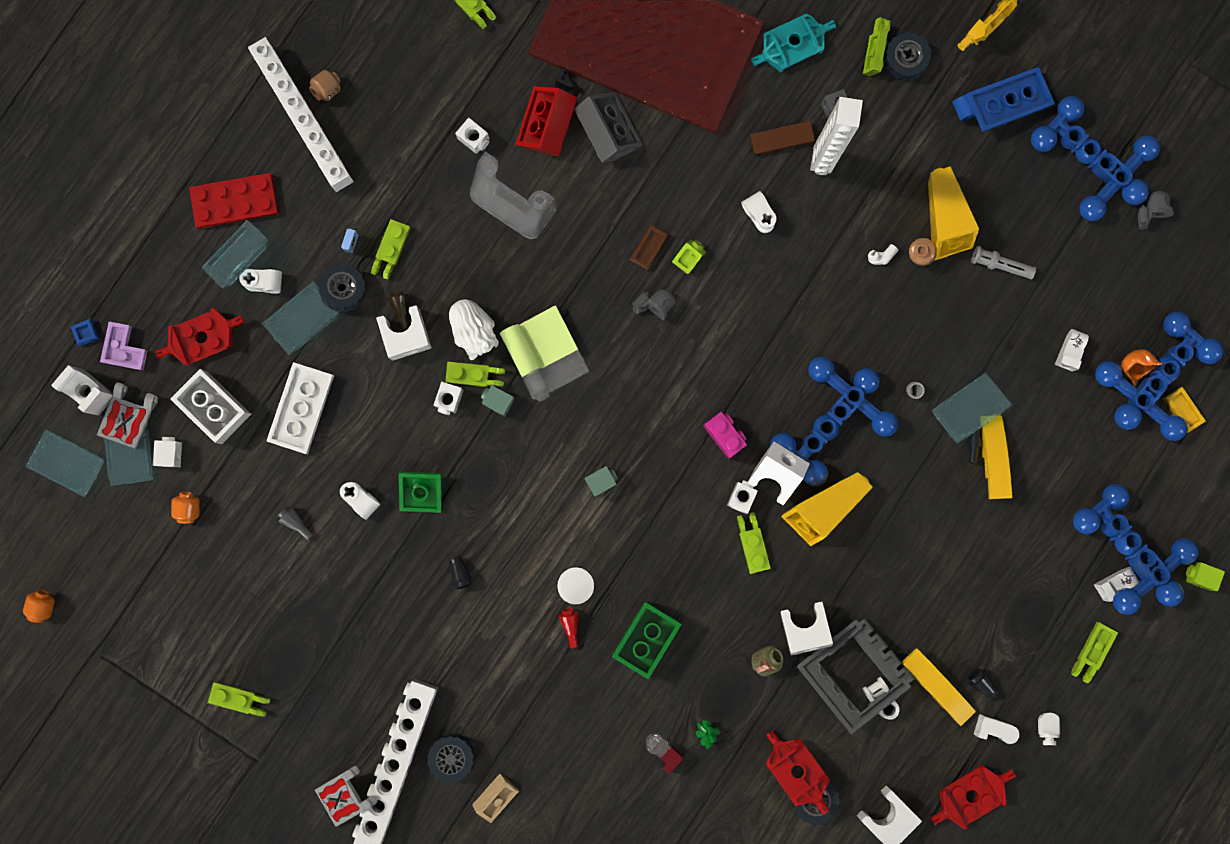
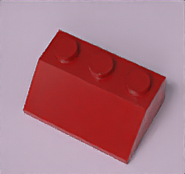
M534 86L515 145L544 155L559 157L577 97L560 88Z

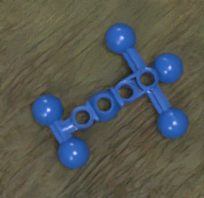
M1076 96L1063 98L1058 104V115L1049 125L1038 127L1031 134V145L1039 152L1050 151L1057 143V133L1060 134L1062 146L1070 149L1071 153L1075 151L1078 161L1083 164H1089L1087 167L1092 168V172L1106 184L1096 196H1087L1082 200L1079 206L1082 218L1087 221L1100 220L1106 212V202L1121 188L1122 198L1126 203L1130 205L1142 204L1149 195V187L1146 182L1140 179H1132V173L1143 161H1151L1157 157L1160 152V143L1157 138L1151 135L1139 137L1133 145V155L1123 164L1114 155L1107 153L1106 149L1102 151L1099 141L1088 138L1090 135L1085 134L1082 127H1070L1067 122H1074L1082 117L1084 103ZM1073 134L1076 137V141L1071 140L1069 135ZM1085 147L1091 150L1092 155L1087 154ZM1101 161L1107 164V169L1102 167ZM1120 175L1123 182L1118 181L1116 176Z
M1175 311L1165 317L1163 328L1167 335L1177 338L1183 337L1184 340L1180 344L1169 348L1167 354L1157 360L1162 362V364L1157 365L1149 373L1150 377L1145 378L1137 388L1122 377L1121 367L1113 361L1102 362L1095 371V378L1100 385L1105 387L1114 386L1128 398V404L1118 407L1114 414L1115 422L1120 428L1125 430L1135 429L1142 420L1141 410H1143L1160 424V433L1170 441H1178L1186 435L1188 431L1187 422L1178 415L1166 414L1155 402L1165 392L1167 385L1179 377L1181 367L1186 365L1185 362L1192 359L1194 347L1196 348V357L1205 364L1217 363L1224 354L1220 341L1212 338L1204 339L1191 328V320L1187 314ZM1178 349L1183 352L1182 358L1178 356ZM1165 365H1168L1170 368L1169 374L1164 370ZM1152 380H1154L1157 383L1156 390H1154L1151 386ZM1139 396H1141L1144 399L1143 406H1141L1138 402Z
M819 356L810 362L808 367L810 377L816 382H827L841 396L825 415L815 420L813 430L810 431V435L803 439L802 447L799 451L796 449L795 439L788 433L776 434L770 442V446L773 442H776L810 463L803 478L808 485L820 486L828 478L826 465L819 460L810 461L808 458L813 453L819 452L823 444L837 437L839 427L843 424L842 421L849 418L856 408L872 420V428L877 435L889 437L898 429V420L890 411H879L864 398V394L876 391L880 383L879 375L871 368H863L857 371L853 380L854 386L851 387L834 373V364L827 357ZM850 391H854L858 395L856 402L850 401L848 397ZM836 407L843 408L845 413L842 418L836 416ZM824 422L831 426L829 434L824 433L821 429V425ZM810 438H814L818 443L815 450L808 446Z
M1120 484L1108 485L1102 492V500L1092 509L1081 508L1075 513L1073 525L1080 533L1092 534L1097 531L1102 519V532L1110 537V541L1115 540L1114 545L1117 551L1126 555L1125 559L1128 560L1130 567L1141 579L1132 589L1122 588L1113 596L1115 609L1125 615L1136 613L1141 606V598L1156 586V597L1162 605L1174 607L1180 604L1184 598V590L1178 582L1170 580V572L1180 564L1189 565L1196 561L1199 556V549L1196 543L1185 538L1176 540L1171 546V555L1162 562L1154 551L1147 548V544L1142 545L1143 540L1140 534L1135 530H1131L1132 526L1129 525L1127 518L1121 514L1114 515L1111 509L1121 510L1128 504L1130 494L1127 488Z

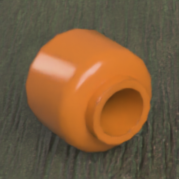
M180 492L179 496L172 499L171 516L177 520V523H193L199 517L200 500L196 496H192V492Z
M37 590L26 597L23 614L31 622L42 623L51 617L55 600L49 595L48 591Z

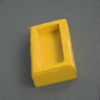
M1183 387L1177 388L1162 398L1173 415H1178L1185 419L1188 426L1187 433L1206 421Z

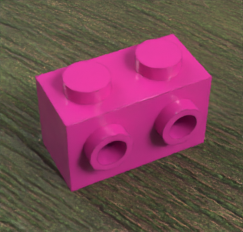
M720 412L704 424L703 427L729 459L747 445L744 442L747 439L740 430L736 431L732 426L734 422L727 413L724 415Z

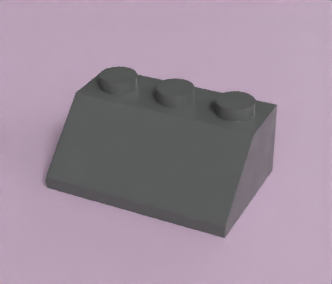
M616 92L589 96L574 109L602 163L614 161L643 146Z

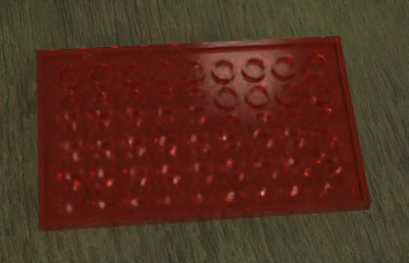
M551 0L529 48L528 55L556 67L566 68L570 73L716 134L764 21L715 0Z

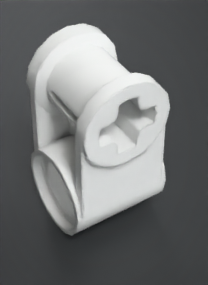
M760 191L741 202L743 209L760 232L768 233L773 230L776 223V215ZM763 218H764L766 221H767V220H770L769 225H768L767 222L762 223Z
M246 269L240 274L241 284L249 291L272 294L281 292V271ZM251 277H253L255 281H251V284H249L247 280H251Z
M348 482L340 488L341 497L365 520L380 505L376 498L357 483ZM354 487L355 489L353 492L355 495L348 496L347 494L349 493V491L347 490V488Z
M881 677L877 678L878 681L869 687L862 688L870 702L874 701L882 693L889 691ZM896 701L891 703L893 710L890 714H884L883 710L879 714L886 719L896 718L899 714V706Z

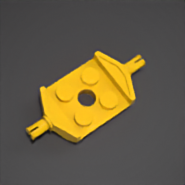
M1001 0L997 5V10L989 15L984 22L980 19L977 21L966 37L958 44V48L964 51L973 42L979 45V41H985L1005 18L1012 13L1017 6L1018 0Z

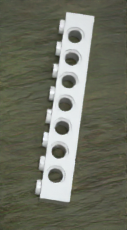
M265 37L249 46L248 49L331 187L338 192L353 183L354 181L267 38Z
M839 98L814 145L811 171H815L818 175H827V173L832 172L859 128L863 100Z
M417 679L407 683L403 695H406L405 701L399 704L396 715L399 716L398 721L392 724L389 735L392 736L390 743H386L382 751V756H385L382 764H378L374 776H377L376 782L370 785L367 796L374 795L376 800L382 801L385 808L382 810L377 809L374 804L369 809L360 813V817L363 818L361 824H357L352 837L355 838L353 844H383L438 690L437 686ZM413 698L420 700L421 707L419 709L412 707L411 700ZM404 719H411L414 727L412 729L406 728L404 726ZM397 739L405 740L407 744L405 749H400L397 746ZM391 759L398 761V769L390 767L389 761ZM389 780L392 788L385 789L382 786V781ZM368 821H374L377 824V829L371 830L368 827Z

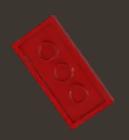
M271 173L189 187L195 227L198 229L279 215Z

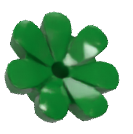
M703 720L697 723L699 730L696 731V736L698 738L701 737L702 746L709 749L712 747V743L716 742V736L720 734L718 727L713 728L710 726L708 720Z

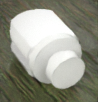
M1043 713L1038 718V734H1040V737H1045L1043 745H1056L1054 738H1059L1060 719L1054 713Z

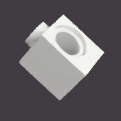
M470 118L455 133L457 139L476 154L480 150L483 151L489 144L488 133ZM470 135H479L476 141L469 140Z
M441 382L434 402L438 412L450 415V412L456 413L464 390L460 387ZM447 394L453 396V402L450 405H444L443 398Z
M162 437V441H154L153 466L181 467L182 442L175 441L174 437Z
M744 480L742 484L737 482L727 506L748 514L757 490L753 489L754 487ZM744 490L748 493V500L746 502L738 500L737 495L739 491Z

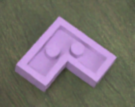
M109 322L100 362L143 371L148 350L128 346L132 326Z

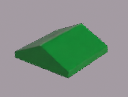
M399 472L400 511L442 512L443 485L441 473Z

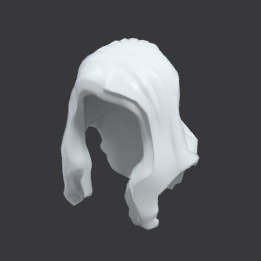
M466 299L460 300L451 306L449 320L455 344L466 350L470 360H474L477 354L481 356L483 353L489 352L493 346L497 348L499 341L495 338L496 335L493 332L494 321L475 302Z

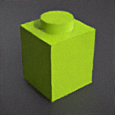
M1193 562L1187 568L1186 582L1209 591H1218L1225 571L1201 562Z

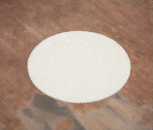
M581 568L566 570L558 580L560 596L571 604L584 603L591 597L594 590V582L591 575Z

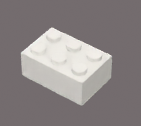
M199 369L171 398L215 443L223 444L251 415L213 376L202 369Z

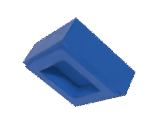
M92 319L70 326L78 346H83L100 339Z

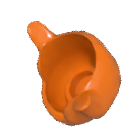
M1139 349L1125 356L1121 363V369L1131 379L1133 386L1137 388L1139 379L1152 371L1157 365H1161L1162 362L1157 361L1150 351Z

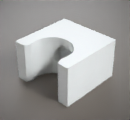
M417 306L409 307L412 322L410 327L402 333L393 332L390 328V322L384 316L376 318L388 358L392 361L432 348L421 311Z
M70 365L65 368L51 385L57 391L67 394L80 404L78 408L82 412L100 415L108 406L113 396L110 390L87 371ZM90 387L91 392L86 397L85 390Z
M773 442L755 467L748 484L754 487L763 478L776 480L782 487L777 502L784 505L804 478L810 463Z
M822 602L815 603L816 622L809 628L797 627L791 620L789 610L781 611V618L791 655L833 645Z
M885 786L881 792L890 801L891 809L888 816L881 820H874L865 811L861 810L857 817L883 844H900L922 821L891 789Z

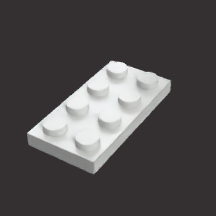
M293 362L267 442L308 454L334 375Z

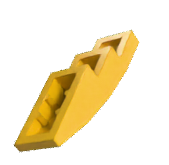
M980 416L982 458L985 460V478H988L989 499L1012 498L1009 457L1002 416Z
M917 648L902 661V664L921 686L931 694L960 726L976 712Z

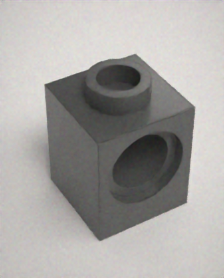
M844 89L824 97L821 105L827 120L839 98H847Z

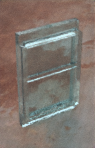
M246 220L202 268L222 289L225 286H231L267 248L269 240L249 220Z
M312 281L262 324L274 337V340L290 355L333 321L340 312L325 306L320 298L319 287Z
M984 373L932 409L931 412L954 441L959 443L1002 414L1012 404L990 377Z
M147 425L137 449L104 438L108 479L111 486L153 481Z
M45 429L25 467L86 497L105 460Z

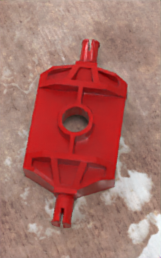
M212 308L210 312L176 326H169L168 345L156 350L155 354H157L158 359L169 354L174 355L184 365L188 366L231 348L233 343V327L245 323L244 318L240 315L227 320L220 312ZM205 332L207 340L204 343H199L197 340L198 335Z
M772 730L770 733L774 738L769 733L766 736L774 745V750L766 765L795 806L814 803L821 813L825 815L826 812L823 807L827 812L830 809L822 800V795L830 782L829 778L801 739L782 742L774 730ZM801 766L803 768L804 774L801 778H794L791 771L793 767Z
M982 765L940 790L942 808L940 809L941 812L930 817L932 822L936 826L943 820L950 819L963 829H966V825L1001 804L1003 806L1007 804L1004 785L1016 777L1012 769L1000 776L999 774L995 775ZM970 790H975L976 798L973 801H967L966 794Z

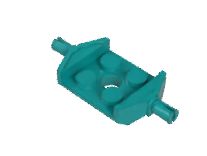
M804 14L764 33L762 54L751 58L753 66H756L766 61L779 72H783L785 68L817 53H823L824 34L835 29L836 25L833 20L823 25L819 24L812 16ZM796 36L799 38L800 43L792 45L789 42V38Z

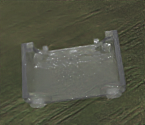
M485 151L477 163L470 188L472 201L528 239L536 238L557 210L555 198L544 191H536L527 200L497 179L498 162Z

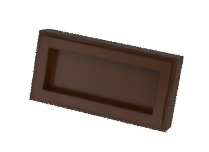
M650 224L630 261L648 271L668 234Z

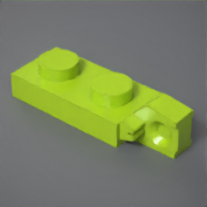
M882 17L875 20L873 34L869 37L863 75L870 77L881 72L883 68V56L887 47L886 40L887 34L890 31V20Z

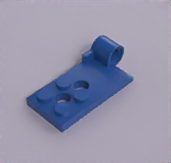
M1039 67L969 92L952 102L960 121L962 122L976 116L982 132L1047 109L1055 104ZM1024 89H1028L1031 92V98L1024 95ZM1007 95L1013 98L1014 104H1009L1006 101Z

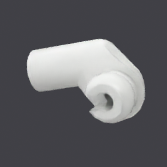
M890 244L884 252L872 250L868 254V260L874 265H886L898 252V249Z

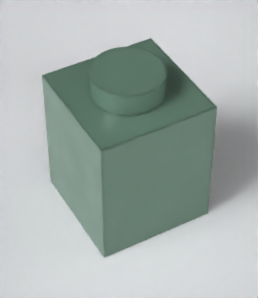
M491 385L490 389L486 388L481 396L484 406L504 417L515 400L513 396Z
M607 466L584 479L594 497L616 486L615 480L618 478L612 468L608 470Z

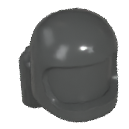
M1155 191L1147 197L1146 207L1142 205L1139 209V229H1147L1151 218H1166L1173 215L1174 211L1170 207V196L1165 191Z
M664 289L658 290L651 297L648 292L642 293L632 303L634 306L633 311L639 314L650 309L655 315L664 320L667 317V312L675 306V298L671 292Z

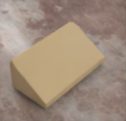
M499 774L473 803V808L478 815L492 823L519 790L503 775Z

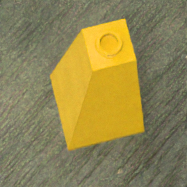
M951 167L938 168L931 172L928 182L931 241L936 247L935 260L972 249L979 231Z
M857 472L796 505L781 517L812 546L826 538L871 490L872 486L864 475Z

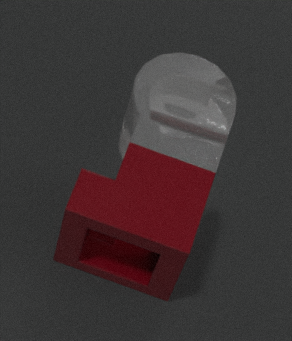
M652 733L646 738L647 750L651 754H656L665 762L662 768L670 774L683 760V756L658 733Z

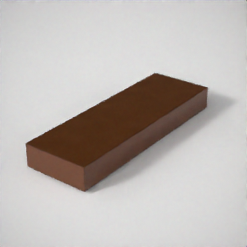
M810 121L750 134L754 156L815 141Z

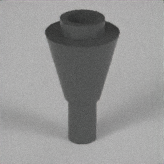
M293 506L290 509L285 507L277 515L280 518L278 520L279 523L296 532L298 531L306 540L313 535L303 525Z

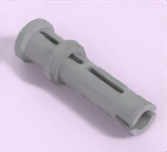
M981 246L975 248L971 258V263L973 264L979 263L987 266L988 269L998 268L1030 280L1033 279L1036 272V267L1002 257L998 252L984 250ZM1007 264H1008V265H1011V266H1014V267H1017V268H1020L1021 270L1016 269V268H1013V267H1010V266H1007Z

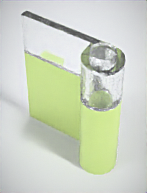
M556 305L520 325H513L500 332L533 400L543 401L550 397V392L590 372Z

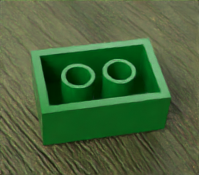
M644 601L614 650L612 657L649 679L682 624Z

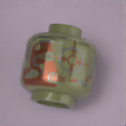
M766 646L752 655V667L761 676L767 677L780 671L782 668L783 655L773 646Z

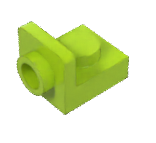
M690 239L672 262L689 274L705 255L704 246L697 240L693 241Z

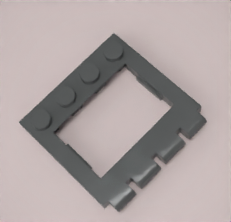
M865 618L860 622L857 620L853 621L832 638V646L816 650L797 665L799 671L850 735L911 688L909 683L915 679L906 667L900 671L897 670V667L902 662L892 650L886 654L883 653L888 645L878 633L873 637L869 636L874 631V628ZM852 637L893 685L888 692L882 693L868 704L869 707L861 713L820 663L845 645V642Z

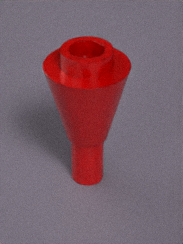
M573 608L564 609L558 617L568 635L570 648H577L576 634L579 612L574 611Z

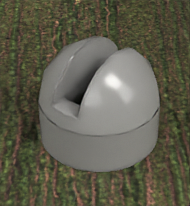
M911 382L907 385L906 392L911 398L918 399L924 394V386L919 382ZM913 385H914L915 395H912V386H913Z

